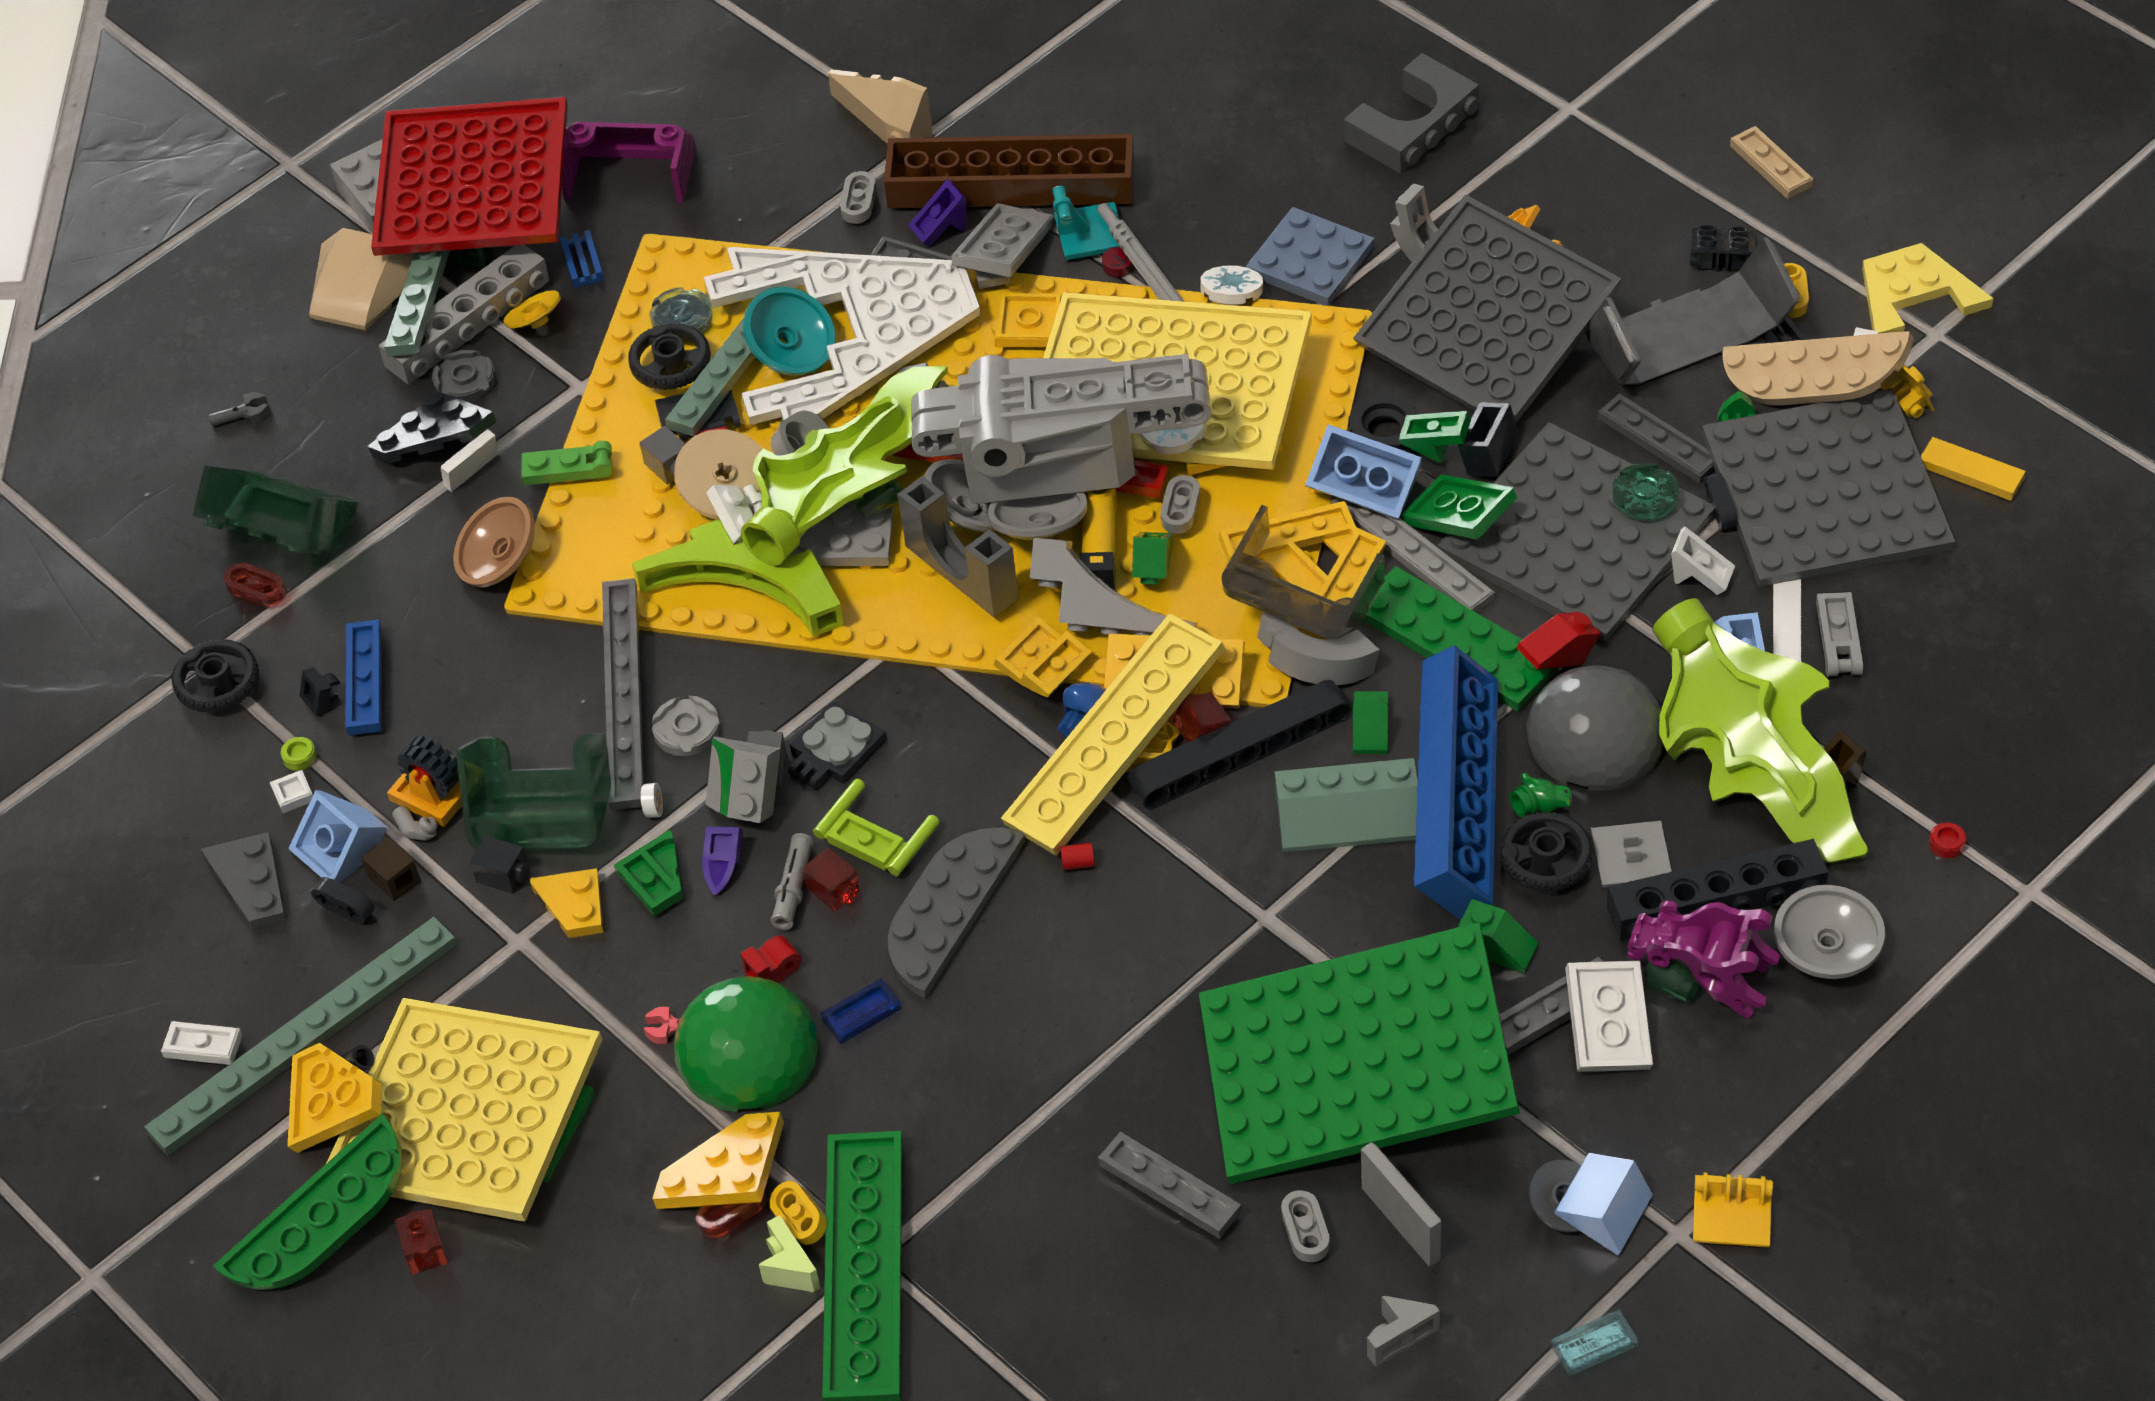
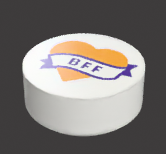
M658 783L644 784L641 788V805L643 813L647 818L661 817L663 813L662 793Z

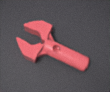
M657 1007L645 1015L646 1024L662 1023L663 1025L658 1028L644 1027L645 1036L656 1044H668V1038L676 1033L680 1019H676L671 1015L669 1007Z

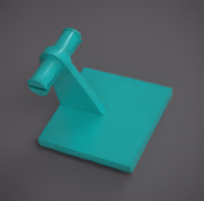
M1059 185L1053 188L1052 193L1055 198L1053 202L1055 210L1054 219L1065 260L1103 254L1110 248L1120 247L1109 233V226L1098 213L1097 208L1099 205L1076 209L1071 199L1066 196L1064 186ZM1107 203L1109 207L1112 209V211L1115 213V215L1118 217L1115 203Z

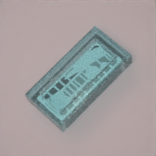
M1620 1309L1551 1339V1347L1569 1376L1638 1346V1339Z

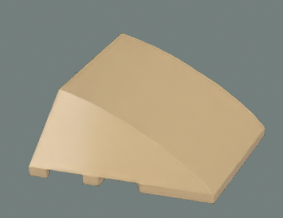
M346 228L340 229L321 244L309 312L310 318L367 330L392 308V302L401 295L414 253L374 256L371 249L372 234Z

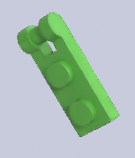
M597 441L593 446L522 453L521 477L523 485L608 477L612 474V462L609 460L612 456V445L607 441Z

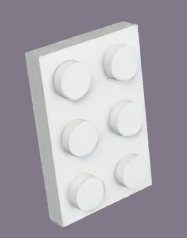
M1640 961L1568 963L1565 970L1577 1072L1650 1070L1653 1062Z

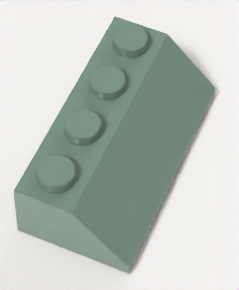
M1414 758L1274 771L1276 804L1283 852L1416 840L1418 780Z

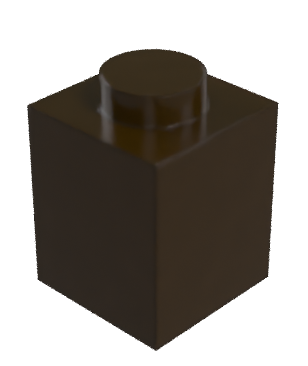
M389 837L380 844L373 846L361 857L368 878L393 901L421 881L414 859Z

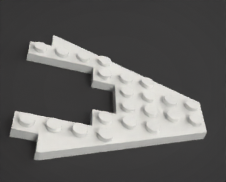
M730 247L727 250L733 270L704 277L712 308L754 298L770 288H793L804 285L806 292L822 305L842 300L855 335V339L826 346L833 370L741 393L750 425L782 417V420H785L802 410L811 411L820 416L821 419H824L980 315V307L966 269L951 265L952 260Z

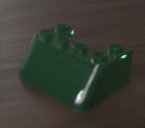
M204 465L192 516L204 519L203 525L208 527L239 531L241 526L248 528V535L263 539H267L268 535L277 537L276 543L289 546L288 550L302 554H308L309 552L323 555L324 550H332L356 514L359 501L252 470Z
M587 733L580 736L574 742L572 749L574 768L512 770L509 748L503 740L497 737H476L456 749L465 834L470 845L478 849L485 836L522 846L523 849L581 848L595 842L601 834L611 790L606 733Z

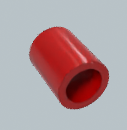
M1092 842L1060 846L1063 871L1095 867Z

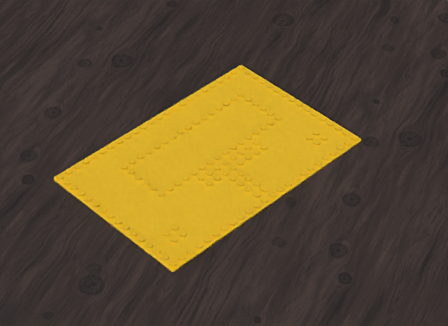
M645 234L642 237L563 449L593 446L597 441L611 443L612 456L609 460L612 462V474L604 478L549 484L535 522L532 546L516 572L504 604L506 613L603 626L602 582L635 578L633 562L691 541L689 530L717 520L696 512L686 504L677 490L675 480L667 485L643 462L639 444L640 441L662 428L655 400L686 393L692 384L672 390H659L641 384L630 370L628 362L629 350L634 340L640 334L654 327L653 314L659 305L677 296H692L707 303L711 310V320L701 333L709 343L712 359L744 318L748 305L754 299L750 298L712 308L704 277L733 270L727 248L817 251L657 234ZM967 268L966 272L980 307V315L901 368L927 363L928 366H946L948 373L941 381L944 380L951 387L958 386V375L968 374L972 363L980 357L999 355L1007 359L1043 358L1046 347H995V330L1000 293L1066 292L1159 299L1152 289L1147 286L1014 273L1009 277V284L979 289L975 270ZM804 285L793 287L806 292ZM1176 290L1184 302L1218 304L1209 300V295L1207 294L1203 296L1201 292ZM1248 298L1246 303L1236 305L1311 311L1312 324L1281 438L1284 451L1277 453L1273 470L1224 466L1190 475L1200 485V500L1194 524L1191 529L1184 533H1173L1169 576L1166 579L1160 578V584L1140 583V578L1132 577L1133 537L1139 532L1170 533L1162 527L1161 507L1168 482L1176 476H1189L1186 464L1179 461L1134 458L1136 461L1168 465L1169 475L1161 498L1116 491L1115 591L1153 612L1166 616L1170 613L1182 620L1198 622V629L1214 638L1244 639L1245 651L1240 705L1264 708L1289 696L1293 677L1281 672L1268 662L1271 650L1257 638L1262 612L1274 608L1298 630L1309 604L1261 557L1229 565L1218 539L1219 531L1331 504L1333 496L1305 487L1327 425L1329 424L1348 431V418L1351 416L1350 411L1353 408L1365 355V349L1360 347L1353 337L1371 316L1372 312L1369 310L1260 298L1254 301L1253 298ZM843 301L824 304L823 307L830 315L834 325L835 344L855 339ZM779 338L781 342L786 344L784 339ZM682 339L684 350L697 348L694 343ZM652 345L642 353L640 357L641 366L649 365L654 361ZM755 357L731 389L740 418L741 428L735 429L733 421L726 422L727 430L736 431L748 436L762 449H766L774 454L771 447V437L783 421L782 417L750 425L741 393L833 370L830 360L828 359L821 368L812 373L792 376L781 374L768 368ZM900 368L822 420L827 424L828 428H840L850 422L871 404L878 391L891 377L899 373ZM889 456L885 460L893 464L906 465L907 468L906 473L889 481L896 483L897 490L889 566H820L841 603L844 625L813 637L802 620L785 605L766 594L743 586L719 582H689L664 586L641 593L637 586L639 630L1004 676L1007 675L993 665L995 658L1039 616L1061 635L1065 631L1069 632L1092 651L1091 655L1063 683H1095L1104 688L1108 634L1101 633V627L1089 625L1087 632L1067 630L1068 623L1059 622L1063 582L1059 581L1058 588L1038 586L1039 579L1030 578L1033 541L1016 539L1006 536L999 531H993L1013 547L1019 597L1017 601L995 617L991 616L905 546L898 493L920 477H924L929 466L935 462ZM718 470L717 477L723 476L726 480L729 477V472L723 473L722 470ZM1083 518L1070 530L1050 538L1073 541L1072 549L1079 558L1080 553H1082ZM950 522L954 533L964 547L985 533L968 530ZM1322 543L1300 548L1318 566ZM1121 629V634L1134 635V630Z

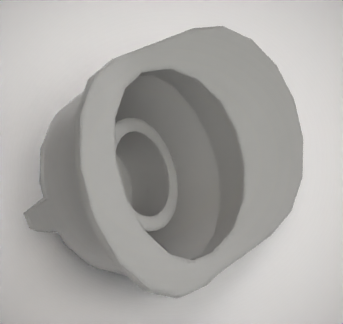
M802 410L796 412L779 424L778 430L771 437L772 451L777 456L794 453L805 445L806 435L811 430L828 429V426L820 416L811 411Z

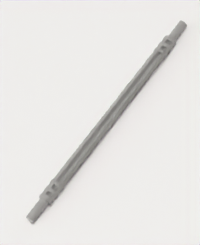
M1107 203L1099 205L1097 211L1109 226V233L1158 299L1183 301L1123 220L1118 219Z

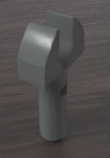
M256 392L244 394V402L240 406L210 414L209 422L212 426H217L237 419L248 418L251 420L252 425L260 423L271 413L266 396Z

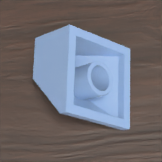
M315 790L288 849L321 878L328 877L341 883L363 865L361 857L373 846L380 844L388 827L367 809L321 790Z

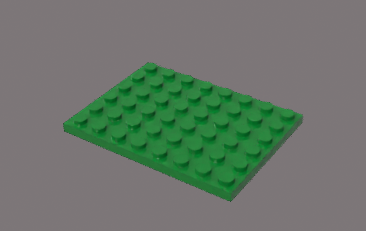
M1479 922L1199 992L1225 1169L1230 1184L1361 1153V1149L1371 1142L1378 1148L1520 1114L1483 931Z

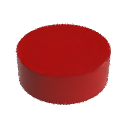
M1946 822L1936 825L1931 830L1929 847L1935 855L1950 859L1962 854L1965 849L1966 834L1960 826Z

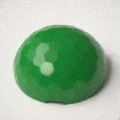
M751 976L730 978L715 983L703 990L690 1002L680 1018L674 1039L675 1063L681 1079L687 1088L703 1102L731 1112H738V1109L760 1107L761 1110H764L792 1097L811 1076L819 1049L816 1024L809 1009L802 1000L788 988L777 982Z

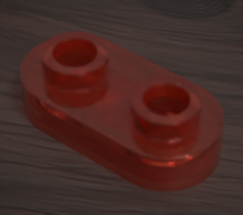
M248 563L234 564L224 573V582L227 590L234 596L264 607L274 606L285 598L286 588L284 582L275 573Z
M765 1193L763 1194L761 1202L702 1206L696 1215V1221L701 1233L709 1238L725 1236L760 1212L766 1204Z

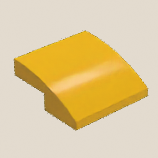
M1038 616L995 658L993 665L1022 686L1048 698L1091 655L1092 651L1069 632L1065 631L1061 635Z

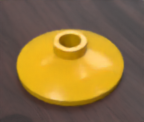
M555 290L545 291L524 300L505 316V326L507 328H521L531 325L533 329L541 327L549 320L547 315L560 302L561 296L559 292Z

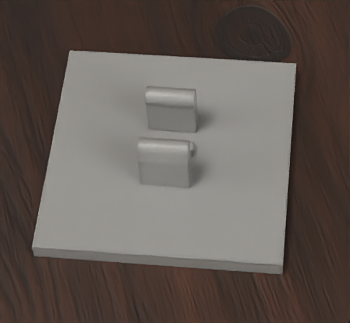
M1661 821L1591 828L1602 888L1672 872Z

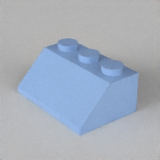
M1328 424L1305 487L1399 520L1420 470L1421 457Z

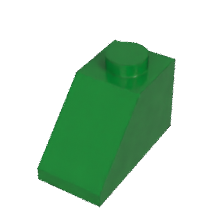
M1139 532L1133 537L1132 577L1140 578V583L1160 584V578L1166 579L1169 576L1173 533Z
M1471 899L1458 927L1479 922L1483 931L1489 962L1525 974L1538 948V942L1506 910Z

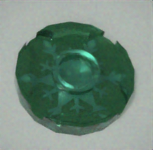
M1637 463L1620 471V475L1617 478L1615 477L1612 484V499L1617 509L1627 517L1637 520H1656L1665 517L1674 510L1679 499V484L1673 473L1667 469L1665 472L1659 469V465Z

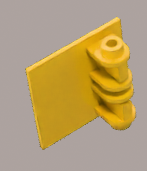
M1903 364L1898 372L1894 370L1880 383L1882 391L1893 389L1901 410L1908 417H1920L1924 412L1925 406L1932 412L1935 410L1929 399L1933 394L1923 383L1925 379L1914 366L1908 369Z
M1704 1172L1703 1175H1695L1693 1242L1770 1247L1773 1181L1765 1180V1176H1761V1179L1742 1178V1175L1734 1178L1731 1177V1174L1723 1177L1708 1175V1172Z

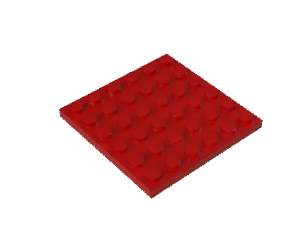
M566 97L386 111L371 242L373 255L558 242L568 112Z

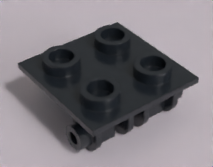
M1700 225L1698 228H1691L1690 265H1696V269H1712L1713 253H1716L1715 269H1719L1720 253L1725 254V270H1728L1729 254H1732L1731 270H1740L1755 250V231L1749 230L1747 227L1733 226L1729 230L1717 229L1713 225Z

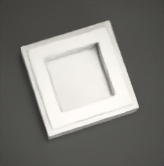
M302 770L270 782L282 813L309 804L313 797Z

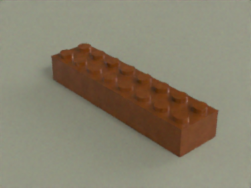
M1133 134L888 138L884 174L887 208H923L947 179L951 180L966 198V207L995 206L997 203L1009 206L1053 205L1055 198L1052 190L1059 185L1065 187L1066 196L1071 199L1073 205H1099L1110 202L1115 204H1133L1135 166Z

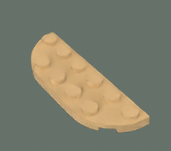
M1910 331L1728 346L1723 347V363L1728 377L1736 388L1757 403L1765 405H1792L1844 401L1865 396L1882 387L1880 384L1894 370L1898 372L1902 368L1911 351L1914 337Z

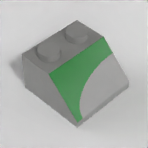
M713 737L705 805L728 818L761 823L771 817L774 810L780 748Z

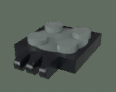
M832 701L790 744L791 753L798 758L790 765L788 774L793 777L799 775L798 779L803 783L809 782V786L815 790L819 789L829 777L844 784L887 740L886 731L837 702Z

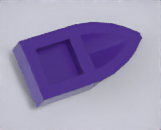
M706 826L702 870L707 886L713 895H718L729 882L735 865L740 864L743 830L739 827Z

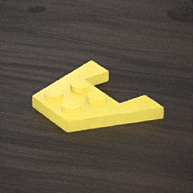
M1922 243L1863 260L1862 271L1872 330L1878 331V334L1904 332L1905 324L1896 310L1948 294L1964 316L1991 308L1994 298Z

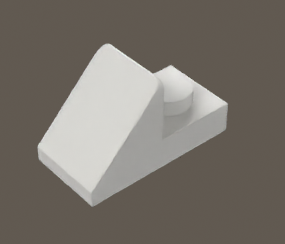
M1683 527L1671 553L1675 584H1679L1693 576L1716 595L1726 591L1735 565L1687 527Z

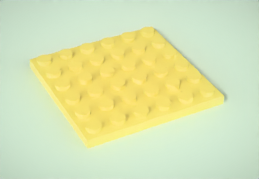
M403 998L374 1059V1064L368 1072V1075L382 1083L381 1114L386 1117L397 1133L402 1150L400 1177L391 1197L525 1222L603 1040L600 1032ZM379 1116L340 1133L327 1163Z

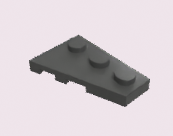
M269 832L201 849L203 857L212 867L217 878L231 895L233 902L252 929L286 921Z

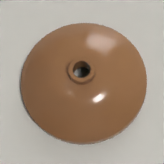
M514 497L497 498L479 508L466 522L456 541L453 561L457 575L473 587H488L505 580L513 574L525 560L533 543L535 522L531 509L524 502Z

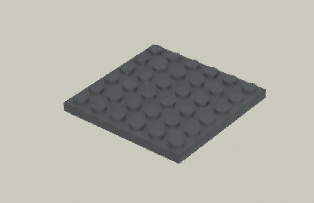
M1465 195L1353 339L1358 342L1360 347L1474 412L1480 402L1510 403L1517 423L1589 330V322L1603 301L1609 297L1612 299L1623 283L1620 277L1472 197Z
M1893 389L1873 392L1851 400L1821 402L1702 425L1701 434L1710 453V458L1713 461L1716 474H1722L1733 501L1738 521L1736 528L1758 587L1954 550L1955 539Z
M1548 422L1493 483L1514 488L1518 498L1507 508V511L1478 539L1447 534L1437 547L1463 568L1554 616L1560 613L1581 612L1591 619V624L1601 633L1598 639L1607 642L1672 566L1671 553L1680 530L1683 527H1687L1698 536L1714 517L1715 507L1711 503L1667 482L1663 484L1666 486H1660L1656 493L1663 490L1666 493H1663L1664 495L1658 494V496L1663 499L1671 498L1669 500H1673L1675 503L1666 504L1665 501H1654L1656 504L1661 505H1659L1660 508L1658 506L1655 508L1656 505L1652 503L1651 510L1655 512L1653 513V518L1649 514L1647 515L1649 510L1644 505L1642 506L1644 510L1641 509L1639 511V508H1636L1640 507V504L1631 506V510L1623 511V508L1627 507L1624 505H1630L1634 498L1628 501V499H1625L1627 498L1626 495L1628 497L1633 496L1628 492L1620 493L1621 491H1618L1616 488L1624 487L1626 490H1636L1630 486L1636 483L1635 487L1638 488L1639 480L1635 479L1638 473L1641 475V478L1644 476L1642 482L1646 486L1649 484L1646 481L1650 482L1651 480V483H1654L1650 487L1659 485V481L1661 480L1662 482L1663 479Z

